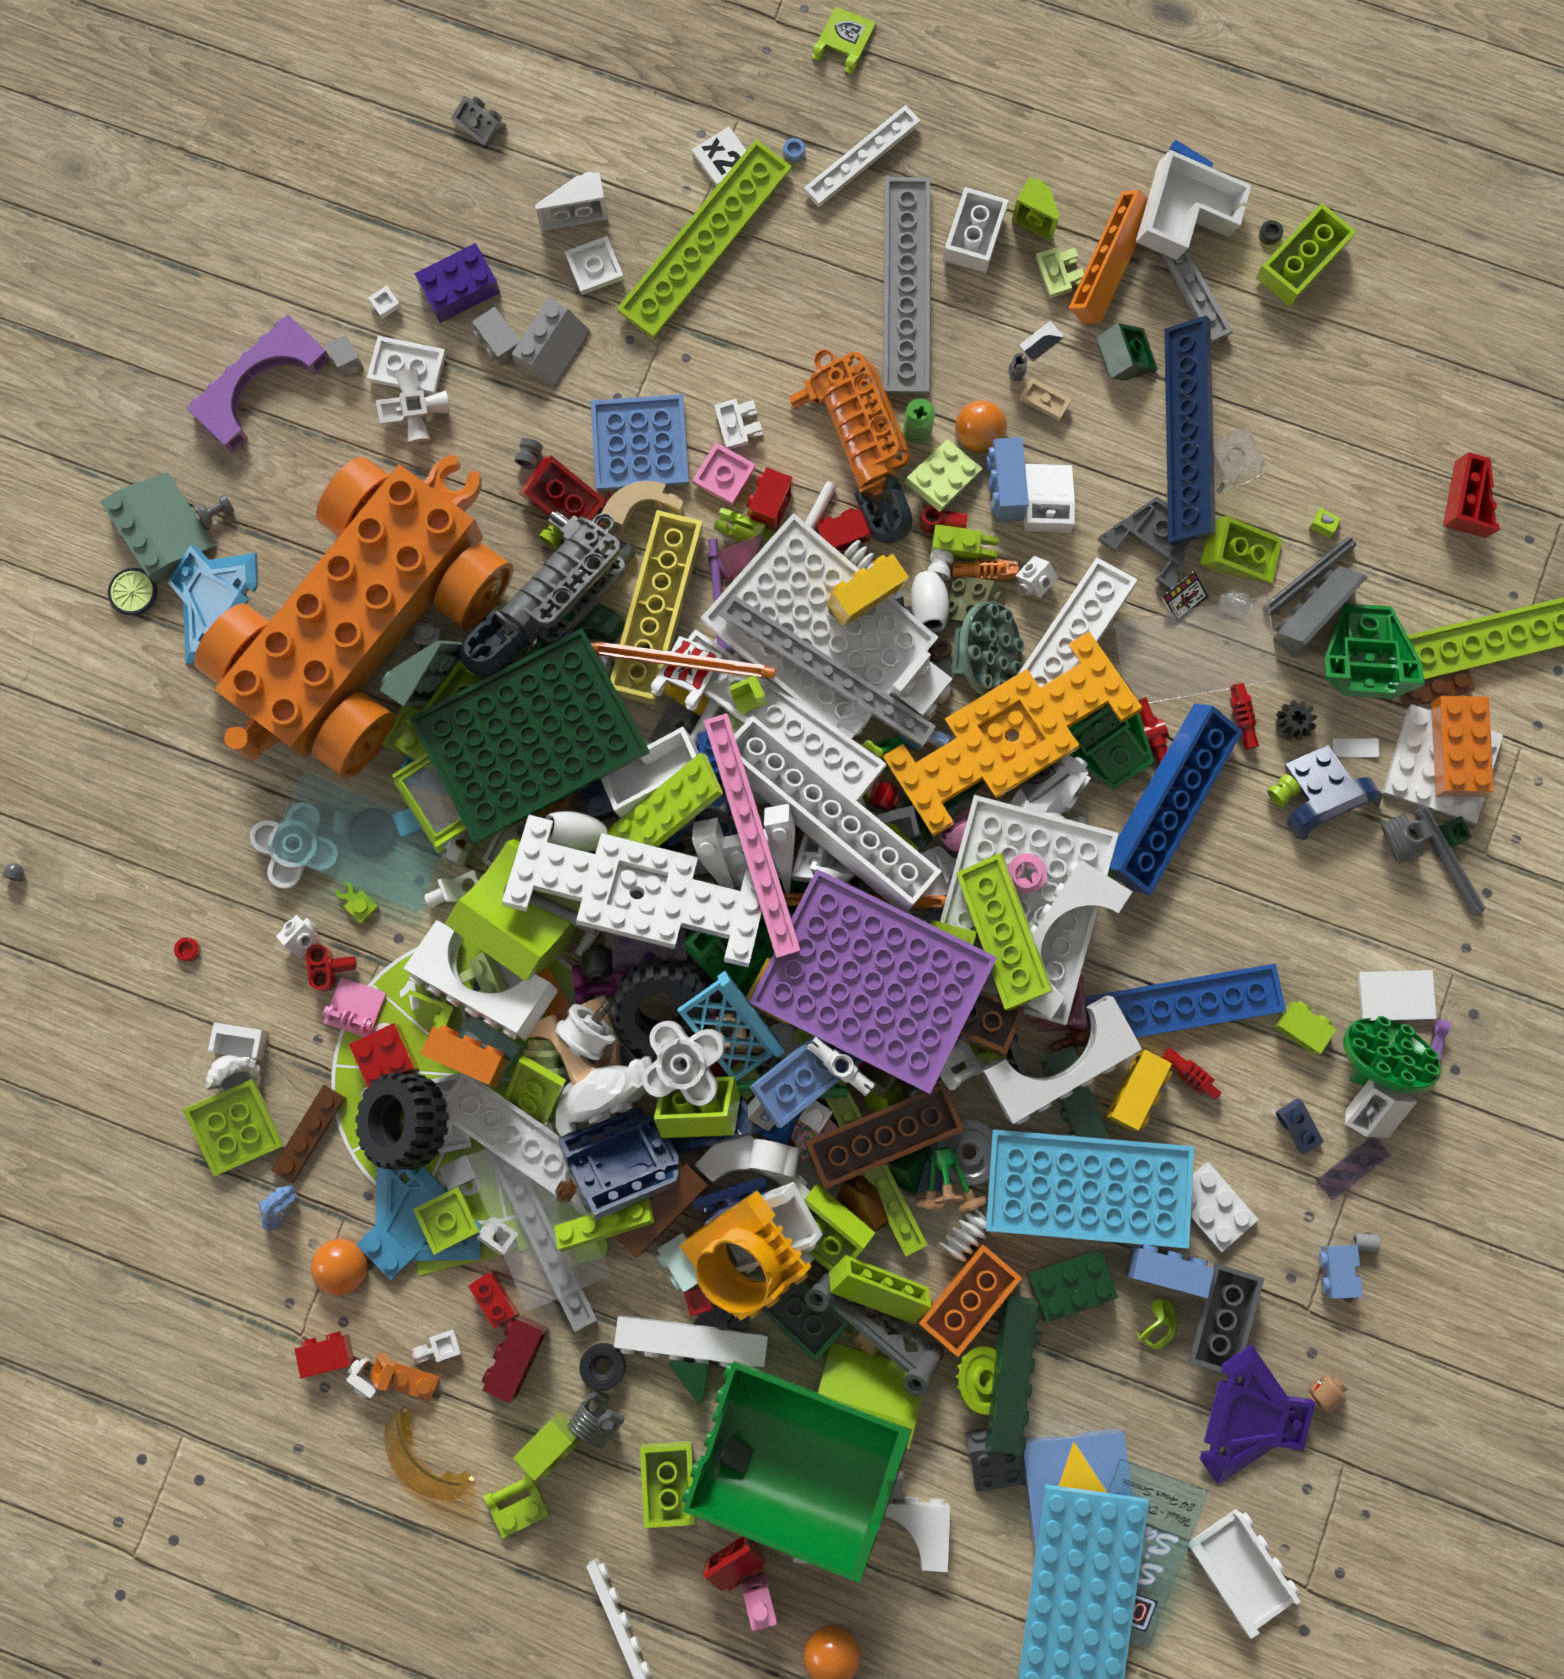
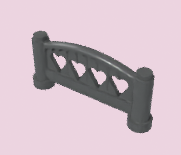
M827 1269L818 1283L812 1285L806 1292L805 1302L808 1307L817 1312L826 1310L828 1306L832 1307L907 1372L903 1380V1386L907 1393L914 1397L924 1396L931 1385V1377L944 1357L942 1345L939 1343L929 1344L912 1323L871 1308L872 1311L879 1315V1318L869 1319L866 1316L864 1305L854 1301L849 1302L846 1298L831 1293L830 1271ZM884 1321L888 1322L892 1328H895L898 1334H886ZM903 1337L906 1338L910 1344L916 1346L918 1351L907 1352L905 1350Z

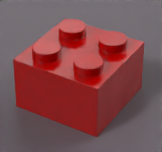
M766 467L764 473H760L756 480L755 487H757L755 495L751 494L746 505V508H748L747 516L766 524L767 529L777 532L793 494V477Z
M392 1023L349 1044L368 1089H370L369 1085L375 1079L384 1074H410L419 1069L402 1029L396 1023Z

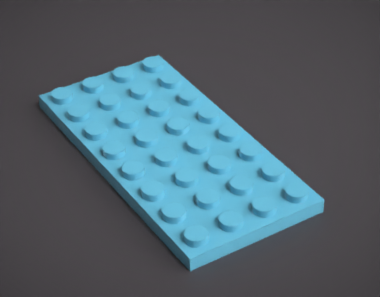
M992 1130L986 1231L1189 1248L1194 1146Z
M1044 1484L1017 1679H1124L1149 1507L1147 1498Z

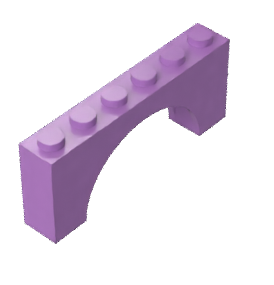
M287 314L284 318L279 319L267 334H263L251 349L244 351L241 358L234 365L228 366L221 377L211 382L207 390L200 396L195 397L187 409L209 433L232 453L248 438L238 421V405L245 388L255 377L268 369L283 365L302 367L316 375L331 359L327 351Z

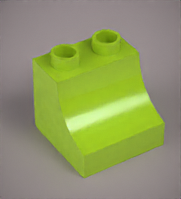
M522 835L506 842L485 874L458 900L445 925L524 981H527L562 957L579 928L530 904L528 905L527 912L502 906L503 892L508 883ZM533 890L534 893L579 913L581 902Z

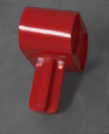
M321 944L311 945L306 951L309 984L312 988L321 992L330 991L335 986L336 973L357 969L355 956L334 959L332 951ZM323 950V960L316 962L315 954ZM326 974V983L319 986L317 983L318 977Z

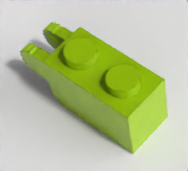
M935 524L931 552L933 550H945L952 553L956 560L974 562L978 558L992 560L997 558L998 553L993 550L981 549L980 544L994 546L999 544L1000 539L990 535H983L982 531Z

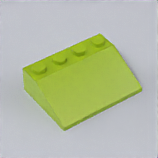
M833 1342L828 1351L817 1392L911 1428L912 1432L909 1435L910 1440L907 1447L909 1449L922 1397H914L904 1389L903 1380L907 1372L891 1359L878 1355L871 1356L864 1351Z

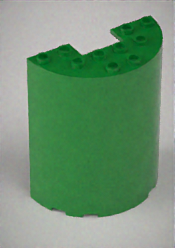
M733 1361L728 1363L723 1378L727 1380L723 1388L720 1387L715 1402L718 1403L712 1418L715 1425L712 1431L708 1432L704 1442V1446L707 1447L705 1456L701 1455L691 1470L690 1477L694 1479L691 1487L687 1486L683 1494L682 1502L685 1505L682 1512L860 1583L868 1564L867 1561L874 1548L878 1531L885 1517L912 1429L741 1362ZM729 1436L753 1450L743 1475L720 1465V1457Z

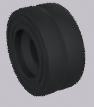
M599 1343L590 1347L581 1357L579 1372L583 1382L588 1387L597 1391H606L615 1387L623 1378L626 1369L623 1354L619 1352L618 1348L609 1343ZM604 1359L609 1363L610 1369L606 1374H600L596 1371L595 1365L598 1360Z

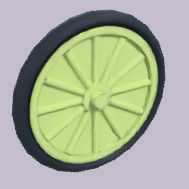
M127 568L118 572L112 578L108 587V599L112 607L117 612L129 616L142 614L153 605L157 596L156 583L147 576L143 569Z

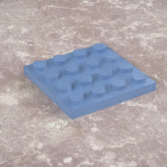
M683 394L591 401L597 492L620 490L629 484L641 481L660 482L666 484V487L689 485Z

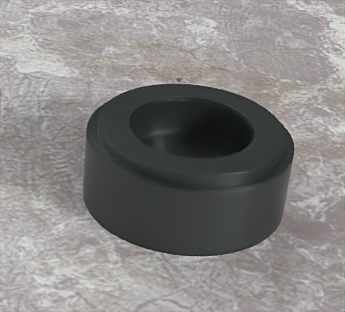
M1275 220L1264 222L1259 230L1260 240L1267 245L1278 243L1283 235L1282 225Z

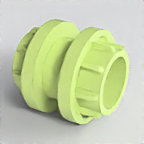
M530 1038L528 1040V1047L523 1048V1055L530 1057L532 1061L561 1077V1074H564V1065L560 1064V1054L553 1043L545 1038Z

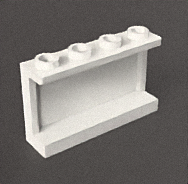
M794 1182L760 1194L776 1214L772 1219L776 1226L781 1225L784 1228L781 1231L786 1239L790 1237L793 1240L790 1245L795 1251L799 1249L806 1253L817 1246L816 1242L823 1234ZM734 1205L716 1211L705 1223H709ZM727 1242L737 1260L735 1268L739 1272L744 1271L746 1274L755 1270L760 1265L747 1250Z
M1234 1509L1190 1540L1186 1545L1245 1634L1252 1639L1259 1634L1257 1629L1290 1605H1299L1301 1601L1297 1595L1300 1592L1291 1579L1287 1581L1283 1576L1282 1572L1285 1569L1276 1557L1273 1559L1267 1552L1270 1548L1261 1535L1256 1536L1252 1530V1527L1255 1525L1246 1512L1242 1514L1237 1509Z

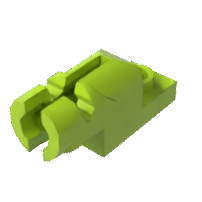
M725 508L720 509V520L716 519L714 531L735 539L737 545L759 552L776 533L767 529L766 524L742 514H736ZM727 523H729V524H731V525L733 526L732 529L729 528V526H728Z

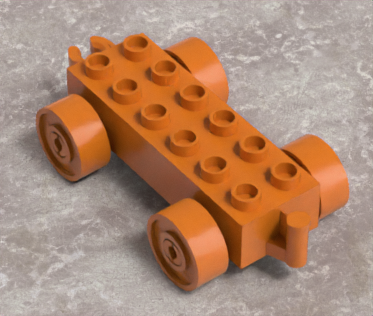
M455 455L439 460L424 481L400 464L389 475L366 457H357L351 460L336 473L319 500L316 517L318 522L337 535L338 539L270 621L245 603L237 604L229 608L214 621L197 647L194 657L195 667L218 684L214 689L248 716L245 729L230 727L226 731L224 741L230 749L235 750L245 759L255 760L261 756L262 752L282 742L303 759H306L312 751L313 756L343 779L355 776L374 759L383 747L382 743L388 732L394 726L395 715L371 696L361 691V689L433 600L434 607L464 630H469L486 618L492 611V608L498 604L511 581L513 565L481 542L484 537L475 519L466 513V510L472 506L482 489V479L477 471H471L468 474L465 487L459 491H451L445 485L447 476L458 471L461 467Z

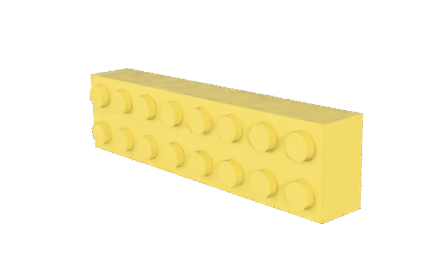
M659 510L656 511L620 645L671 652L704 531L702 521ZM616 658L610 680L621 698L656 706L659 696L652 693L651 684L659 675L664 664Z

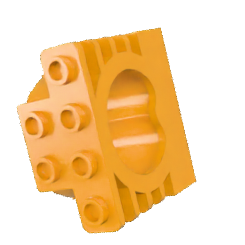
M758 1191L690 1234L679 1245L696 1268L697 1282L704 1295L713 1304L728 1313H732L735 1318L738 1317L740 1321L747 1316L750 1319L754 1318L763 1310L762 1307L765 1305L767 1308L772 1307L780 1300L779 1296L791 1287L790 1284L794 1282L798 1285L808 1277L806 1272L811 1268L809 1262L804 1263L800 1258L802 1252L799 1249L795 1251L790 1245L793 1240L790 1237L786 1239L781 1231L784 1228L781 1225L776 1226L772 1219L776 1214ZM727 1242L742 1247L754 1256L762 1267L766 1280H753L741 1274L734 1267L728 1256Z

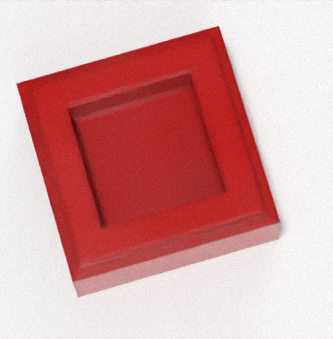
M700 1287L683 1292L690 1317L715 1310L713 1303L704 1295Z

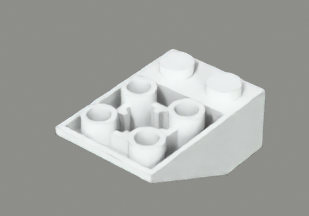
M1025 464L1029 506L1024 517V532L1071 533L1075 524L1072 465Z

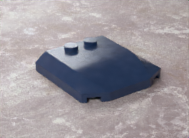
M640 1107L558 1139L565 1161L594 1220L603 1218L678 1186L679 1156L670 1139L661 1138L654 1121V1116L649 1117L643 1113V1109Z

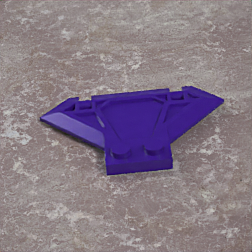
M1252 1344L1224 1362L1221 1372L1228 1374L1227 1380L1218 1381L1204 1438V1443L1211 1444L1209 1451H1201L1199 1458L1218 1485L1275 1447L1304 1450L1316 1405L1312 1399L1287 1396ZM1238 1377H1242L1241 1383L1237 1382ZM1221 1447H1224L1223 1452H1220Z

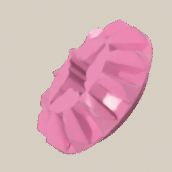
M1020 854L1008 866L1015 888L1019 892L1032 893L1039 890L1045 884L1047 878L1046 865L1034 854ZM1022 864L1028 869L1037 868L1031 874L1033 883L1026 877L1017 878L1023 873Z

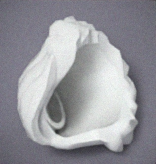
M222 1056L211 1065V1069L207 1073L205 1089L224 1091L254 1078L258 1085L261 1080V1068L256 1064L255 1060L249 1057Z

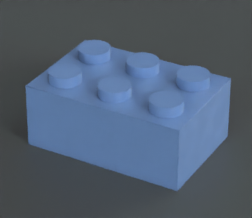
M1022 437L994 439L992 447L988 449V456H986V468L991 470L990 478H988L989 492H993V500L990 501L991 515L995 514L996 522L1022 521L1029 506Z
M1139 1244L1138 1248L1131 1247L1125 1272L1126 1277L1208 1298L1214 1268L1207 1266L1208 1261L1189 1256L1187 1261L1182 1260L1183 1254L1167 1250L1160 1254L1158 1253L1159 1248L1146 1244Z

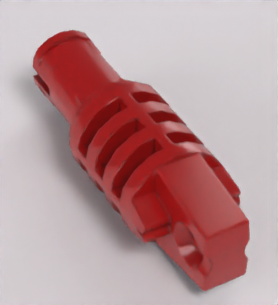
M1244 683L1234 684L1230 687L1232 698L1229 699L1235 725L1243 731L1241 736L1244 750L1257 748L1259 743L1254 727L1257 720L1255 719L1251 696L1247 694Z
M1170 1047L1161 1055L1160 1058L1172 1063L1171 1067L1177 1071V1077L1200 1096L1206 1092L1216 1100L1222 1092L1212 1085L1215 1079L1195 1062L1189 1059L1185 1060Z

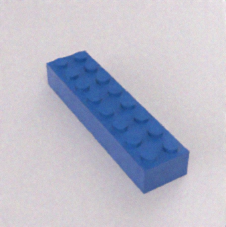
M1193 704L1117 839L1109 873L1134 892L1152 895L1243 732L1213 705Z

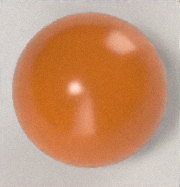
M985 400L967 404L959 412L955 422V433L958 441L964 448L974 453H987L988 449L992 447L994 439L1005 438L1007 432V420L1003 411L996 404Z
M330 1240L320 1246L315 1252L311 1261V1276L316 1286L329 1295L342 1296L355 1291L366 1277L368 1270L367 1257L356 1243L351 1240Z
M828 1625L817 1629L810 1635L804 1647L803 1661L805 1669L812 1679H853L860 1666L861 1652L857 1640L848 1630L840 1626Z

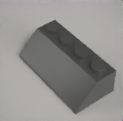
M1339 566L1334 572L1329 570L1321 578L1323 584L1319 589L1314 586L1305 596L1308 599L1306 603L1302 605L1299 602L1290 612L1293 617L1288 622L1283 619L1274 629L1277 634L1273 637V640L1294 658L1368 577L1363 573Z
M1214 1263V1273L1209 1295L1204 1300L1188 1362L1221 1372L1224 1362L1247 1347L1264 1278Z

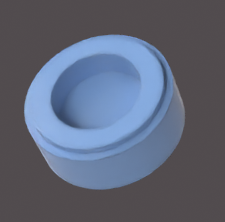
M798 138L788 139L783 145L784 158L792 163L801 161L805 156L804 142Z

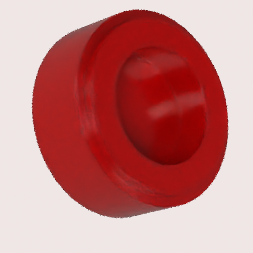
M190 937L179 939L174 946L175 956L184 962H192L200 955L201 948L199 943Z

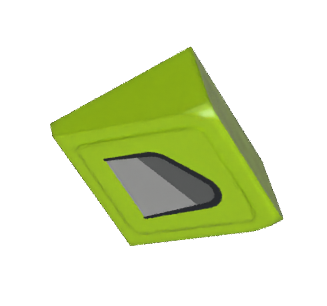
M1319 508L1309 529L1330 539L1341 518Z

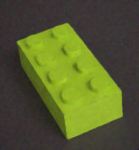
M1321 202L1262 265L1256 279L1291 307L1344 251L1357 231Z

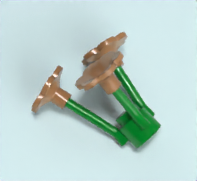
M952 1147L934 1149L933 1155L930 1156L929 1189L926 1190V1198L916 1199L915 1205L930 1210L944 1209L945 1204L964 1201L965 1198V1203L958 1206L959 1212L963 1213L975 1210L979 1206L986 1204L985 1196L975 1198L973 1191L969 1189L958 1161L957 1152L953 1153ZM952 1164L955 1166L964 1189L963 1195L953 1194V1187L950 1185L948 1169L953 1168ZM936 1166L938 1170L943 1172V1195L940 1198H936V1190H934Z

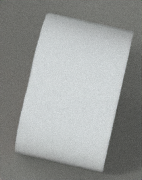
M754 1139L748 1168L781 1177L795 1178L800 1149L777 1142Z

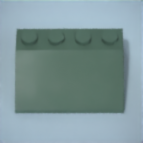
M168 472L121 488L100 501L147 576L156 584H159L173 574L190 545L197 546L204 555L216 548V545Z
M435 641L391 671H388L382 679L383 685L380 691L403 706H426L458 661L462 662L461 647L463 642Z

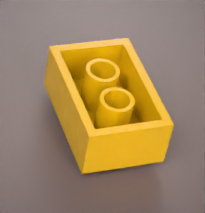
M893 554L885 557V555L880 556L872 562L873 566L868 570L862 568L852 575L853 578L848 583L842 581L832 588L833 591L829 594L830 598L827 605L842 627L897 593L905 585L909 577Z
M1147 1050L1136 1053L1137 1056L1133 1059L1104 1117L1129 1132L1145 1128L1150 1118V1115L1147 1113L1150 1107H1155L1159 1101L1161 1093L1158 1091L1162 1084L1168 1082L1172 1071L1169 1070L1172 1063Z

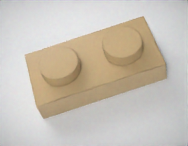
M1032 377L1019 400L1059 422L1072 400Z

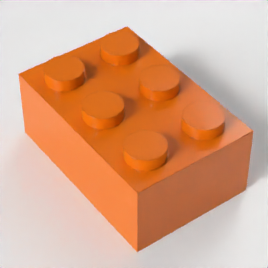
M441 1025L440 1029L432 1027L420 1052L421 1055L487 1085L497 1087L509 1061L503 1058L504 1052L487 1045L486 1049L481 1048L482 1042L464 1035L463 1039L458 1038L459 1032L444 1025Z

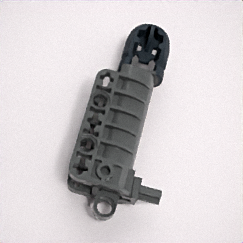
M557 511L550 514L551 518L548 520V523L560 530L564 543L500 612L492 610L486 616V621L480 622L466 637L461 647L462 664L470 673L480 678H487L504 669L516 657L517 650H522L527 644L531 645L537 638L550 645L562 639L564 634L569 635L624 576L626 566L624 560L619 557L621 546L619 540L613 536L616 526L611 515L602 513L590 521L583 517L578 519L576 516L569 520ZM607 521L611 524L609 528L604 530L598 526L601 522ZM614 545V550L609 549V547ZM619 564V569H618V570H617V569H613V570L611 571V567H610L611 565L617 566V565ZM599 579L606 581L605 585L601 588L593 586ZM588 597L589 602H583L581 604L580 599H586ZM567 613L575 614L571 621H564L562 619ZM500 628L503 633L508 635L504 643L502 639L495 635ZM557 631V637L549 636V632L555 633Z

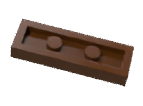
M1469 669L1426 679L1422 687L1405 693L1400 698L1403 708H1408L1411 704L1417 706L1433 702L1440 696H1458L1471 693L1475 688Z

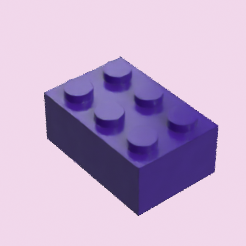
M476 243L414 273L439 323L500 293L497 280Z

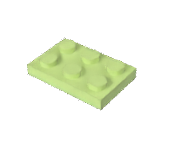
M947 439L906 478L904 483L936 510L941 512L981 473L983 468Z

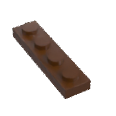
M323 1085L271 1171L290 1183H294L346 1097L327 1085Z

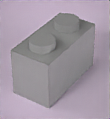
M493 307L472 321L475 328L473 334L480 344L484 342L488 347L485 350L492 361L497 360L502 366L513 359L512 352L520 340L496 307Z

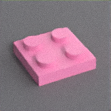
M715 443L692 482L697 487L733 506L756 469V464Z

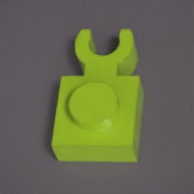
M345 881L344 884L348 887V892L342 894L336 890L335 894L340 899L348 901L343 907L363 924L379 906L363 890L360 889L355 893L354 886L350 882Z

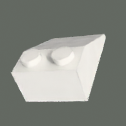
M586 172L583 175L576 176L535 205L541 231L608 220L599 172Z

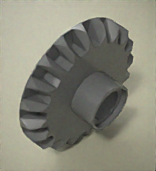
M962 1120L961 1124L964 1131L938 1141L937 1149L952 1147L953 1153L957 1152L958 1161L967 1184L977 1185L989 1179L992 1129L979 1121ZM967 1145L971 1146L975 1151L974 1157L970 1160L965 1159L962 1155V1149ZM952 1164L953 1168L948 1169L949 1178L961 1184L955 1166Z

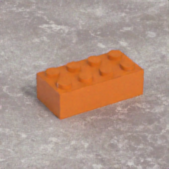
M1489 696L1438 697L1431 703L1436 797H1485L1494 792Z
M980 1244L932 1302V1308L917 1322L959 1357L1021 1281L1022 1277L986 1246Z

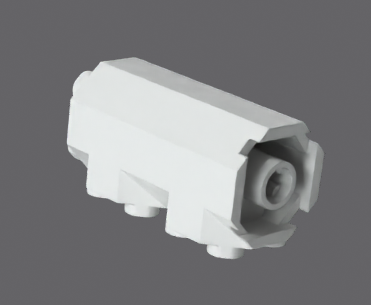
M1070 755L1064 757L1061 760L1070 774L1068 778L1040 799L1029 803L1020 788L1010 804L1065 818L1061 816L1062 812L1067 815L1078 799L1074 794L1080 795L1091 779L1087 776L1089 772L1085 769L1088 764L1079 757L1073 758Z

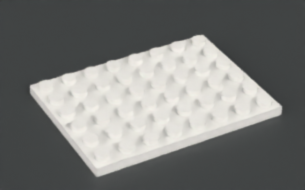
M793 513L704 613L700 620L751 664L767 665V667L776 668L775 679L768 678L852 739L872 715L720 617V612L732 594L887 695L891 694L893 685L922 649L928 651L939 637L891 596L842 627L827 605L830 598L829 594L838 583L842 581L848 583L853 578L852 575L860 569Z
M974 795L940 922L977 931L956 872L999 853L1003 854L1007 866L1016 856L1029 853L1038 856L1045 863L1047 878L1045 884L1039 890L1032 893L1017 891L1030 929L1033 925L1038 927L1043 919L1039 915L1046 904L1051 906L1056 899L1053 893L1060 882L1065 884L1069 876L1066 873L1073 862L1078 863L1080 860H1083L1108 876L1119 833ZM1022 864L1023 873L1017 878L1026 877L1033 883L1031 874L1037 868L1028 869ZM1081 906L1068 911L1057 919L1047 933L1043 946L1044 967L1053 986L1066 997L1054 1017L1049 1019L1027 1004L1021 1005L1025 1008L1023 1013L1067 1025L1099 906ZM978 937L976 947L983 950L981 941ZM990 971L982 990L1000 997L992 972Z

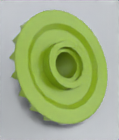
M987 1346L974 1347V1349L968 1350L965 1356L961 1357L962 1363L957 1366L959 1374L955 1377L959 1379V1385L956 1388L961 1392L959 1398L965 1401L964 1406L971 1408V1412L982 1415L992 1414L999 1410L1007 1399L1010 1387L1009 1371L1003 1357L996 1350Z

